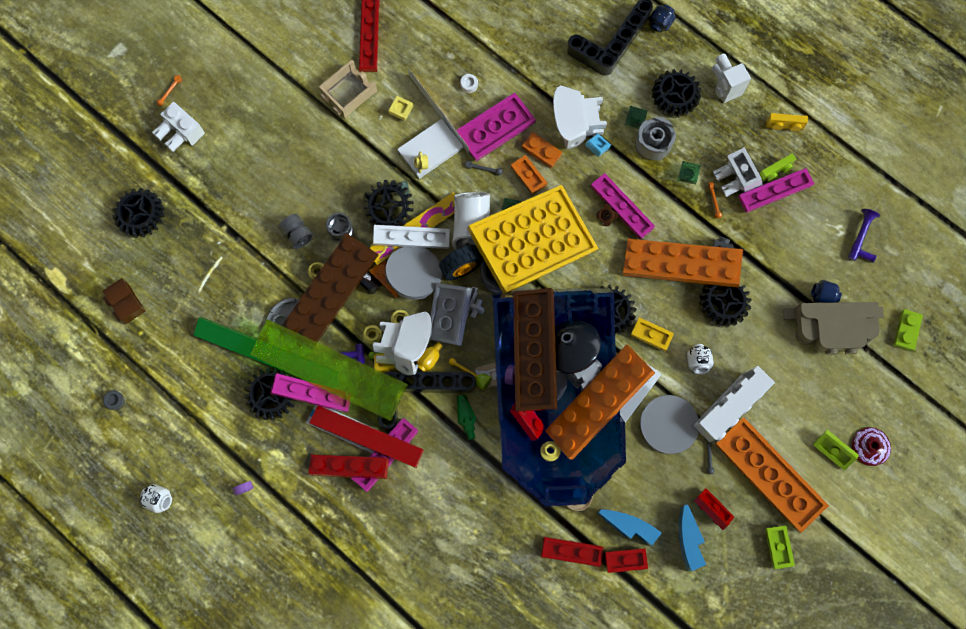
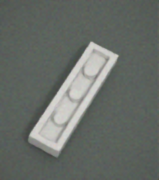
M374 225L373 245L449 249L450 229Z

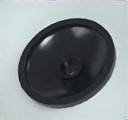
M569 320L555 326L556 372L563 374L578 373L587 369L596 361L601 351V338L594 326L582 320Z

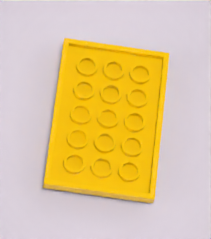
M562 185L470 224L467 227L504 295L599 249Z

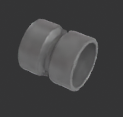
M339 212L330 215L327 219L326 228L335 243L339 244L346 233L353 237V227L347 215Z
M298 214L286 217L278 225V229L284 237H288L287 241L293 249L302 248L313 238V233L307 226H304V222Z

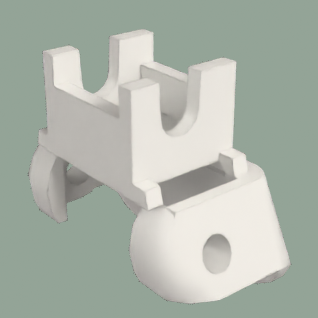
M559 86L554 93L553 108L556 126L560 136L564 139L565 147L571 149L581 145L586 140V136H595L597 133L603 135L604 129L601 128H606L607 125L606 121H600L599 119L600 104L603 102V97L584 99V95H581L580 91Z
M427 312L406 316L400 323L380 322V329L384 331L381 343L374 342L373 348L374 352L384 353L385 355L376 356V362L393 364L401 373L415 375L418 365H415L414 362L426 350L432 329L431 317Z

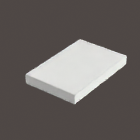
M441 119L398 148L397 151L420 179L464 149V147ZM419 151L422 152V155L426 154L428 157V169L422 170L421 173L414 166V158L418 155Z

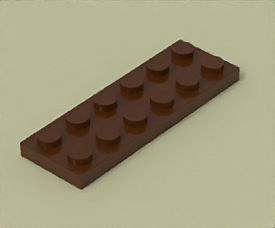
M346 233L280 328L313 350L379 255Z
M552 288L513 292L516 411L556 410L554 290Z

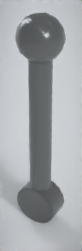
M471 161L465 163L467 169L476 168L494 172L497 175H502L503 173L501 168L484 167L472 164Z
M705 438L708 451L707 473L711 475L715 471L712 467L711 442Z

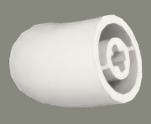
M466 192L454 195L452 246L455 250L468 245L476 246L467 227L490 216V193Z

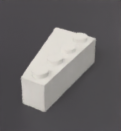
M759 366L743 372L693 426L709 442L720 441L726 435L725 431L729 427L732 428L736 425L739 418L748 412L752 405L775 382Z

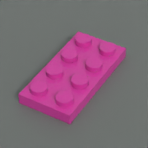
M513 93L456 131L468 145L470 155L477 162L535 124L536 119L516 93Z

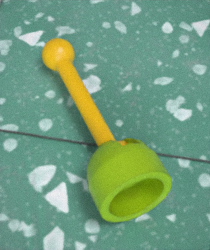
M451 358L449 360L451 366L455 365L464 372L471 373L475 377L476 385L482 390L489 386L492 377L488 374L482 373L477 375L457 363L456 359Z

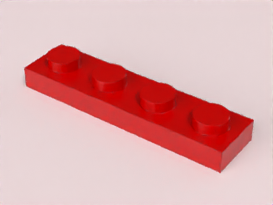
M311 455L308 474L310 476L387 479L389 459L381 457Z

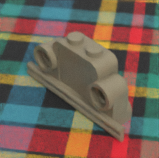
M878 302L801 303L796 308L783 309L784 320H797V340L803 345L814 343L816 350L826 352V355H836L838 352H845V355L857 354V350L878 336L880 331L878 318H884L883 307H879Z

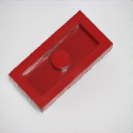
M514 403L510 412L532 441L538 439L545 428L544 424L534 411L517 412L516 404Z
M707 488L702 490L695 498L694 502L722 530L728 527L734 519V516Z
M646 548L605 552L607 573L648 569Z

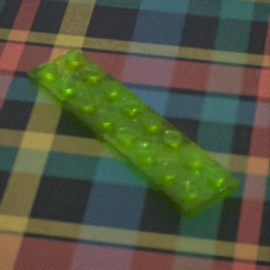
M268 319L250 354L388 420H392L408 385Z

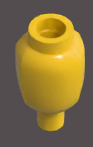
M436 342L433 347L426 348L423 355L416 361L418 372H428L435 366L440 356L439 351L443 347L440 342Z

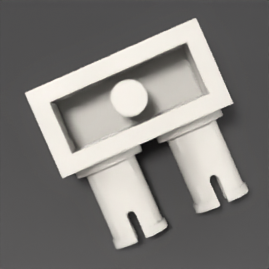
M726 54L719 55L715 60L717 64L712 67V71L718 79L715 87L716 95L725 103L743 95L751 77L743 63L732 67Z
M175 102L171 103L161 113L163 122L152 131L153 135L160 141L171 130L176 131L174 136L164 143L172 152L184 141L193 146L205 134L200 124Z
M745 147L728 155V164L713 171L717 181L731 174L736 176V180L721 186L726 197L739 190L745 193L762 186V178Z

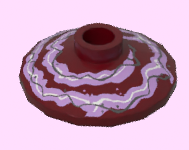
M867 427L859 430L851 442L852 450L859 455L857 460L867 466L883 464L891 453V443L888 437L877 428ZM872 442L876 444V449L871 447Z

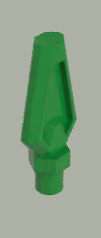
M459 395L457 396L458 423L463 427L468 440L476 438L474 433L476 416L466 396Z

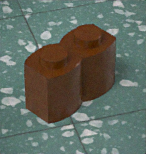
M123 278L103 290L105 295L103 300L109 307H113L114 312L112 314L118 322L122 321L127 324L146 312L128 282Z

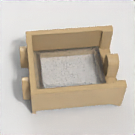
M350 60L319 86L321 99L326 104L329 102L333 106V111L338 116L342 115L345 119L370 96L378 92L376 83L374 81L370 83L367 80L366 74L363 71L359 72L355 68L353 60Z

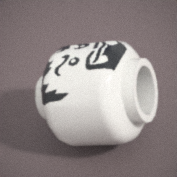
M696 344L687 352L688 367L694 373L705 374L713 367L712 350L703 344Z
M157 484L147 486L140 495L142 507L154 513H161L167 510L172 502L170 491Z

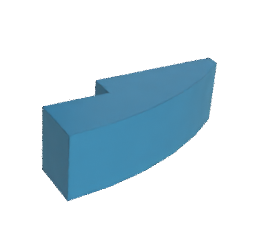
M687 504L680 507L678 533L680 548L687 571H693L706 565L698 545L705 543Z
M603 509L597 513L628 540L635 534L648 546H652L661 535V532L652 525L634 516Z

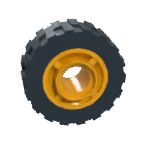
M468 245L445 256L440 261L439 267L446 280L452 281L476 270L481 265L483 258L475 245Z

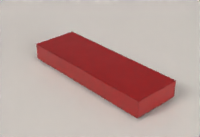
M543 537L541 557L601 567L604 547Z

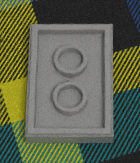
M436 283L430 314L432 329L429 340L462 345L472 288Z

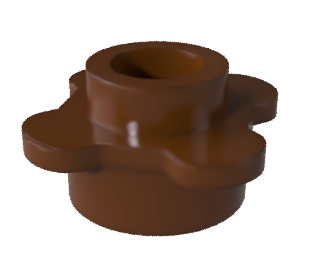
M605 204L604 208L597 212L596 217L603 222L604 226H610L611 222L618 218V212L613 211L610 204Z

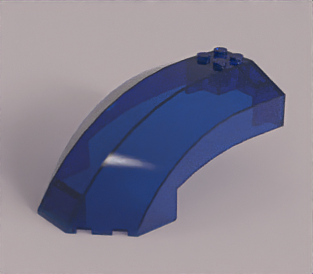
M553 289L555 326L569 320H582L594 326L601 338V351L597 360L603 367L600 369L602 371L616 356L614 292L611 289ZM513 292L492 294L495 375L502 469L516 479L529 493H532L545 507L587 504L592 499V496L626 463L625 421L621 417L619 410L573 460L569 459L562 450L559 458L555 461L543 459L540 453L542 445L545 442L553 441L545 430L582 392L581 387L577 389L568 380L563 395L557 401L556 410L534 411L545 428L539 438L532 441L510 412L515 403V384H505L507 367L515 365ZM548 448L547 452L552 454L554 449Z

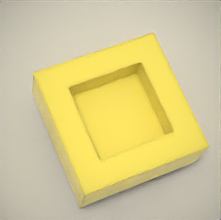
M396 96L389 109V114L406 121L413 108V103Z

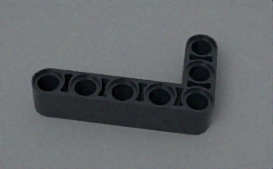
M639 0L605 49L581 35L575 34L568 40V55L601 75H610L648 21L653 8L652 1Z
M395 371L384 372L379 380L378 422L384 430L390 431L395 428L398 418V392L471 393L476 386L475 377L467 372H416L415 375H406ZM387 378L394 379V383L391 386L384 385V381ZM412 378L414 383L411 386H405L403 384L404 380ZM427 378L433 380V384L429 387L423 385V381ZM451 379L453 384L450 387H445L442 384L443 380ZM464 379H470L473 382L470 387H464L461 383ZM386 397L394 399L393 403L389 406L383 404ZM386 416L393 418V422L390 425L383 424V419Z

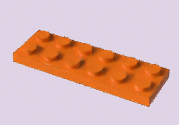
M628 239L623 276L739 287L743 249Z
M626 344L545 431L563 453L573 460L655 372Z
M744 417L726 432V435L720 441L715 443L718 449L798 533H802L829 506Z

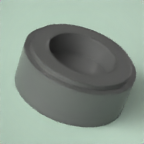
M116 390L107 392L103 398L104 406L113 411L121 409L125 403L123 394Z

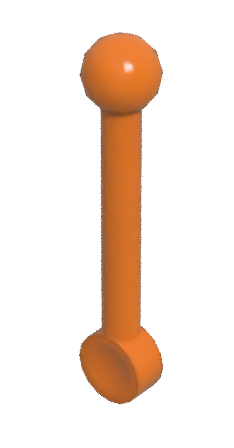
M180 75L174 77L175 81L162 98L157 100L158 106H163L164 100L176 84L182 82Z
M709 182L708 187L711 191L716 212L715 218L719 219L722 217V213L718 208L714 184Z

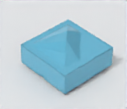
M597 133L586 142L585 146L599 157L610 148L611 144Z

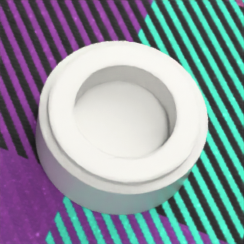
M472 74L462 76L460 79L461 90L465 93L475 92L478 88L477 78Z

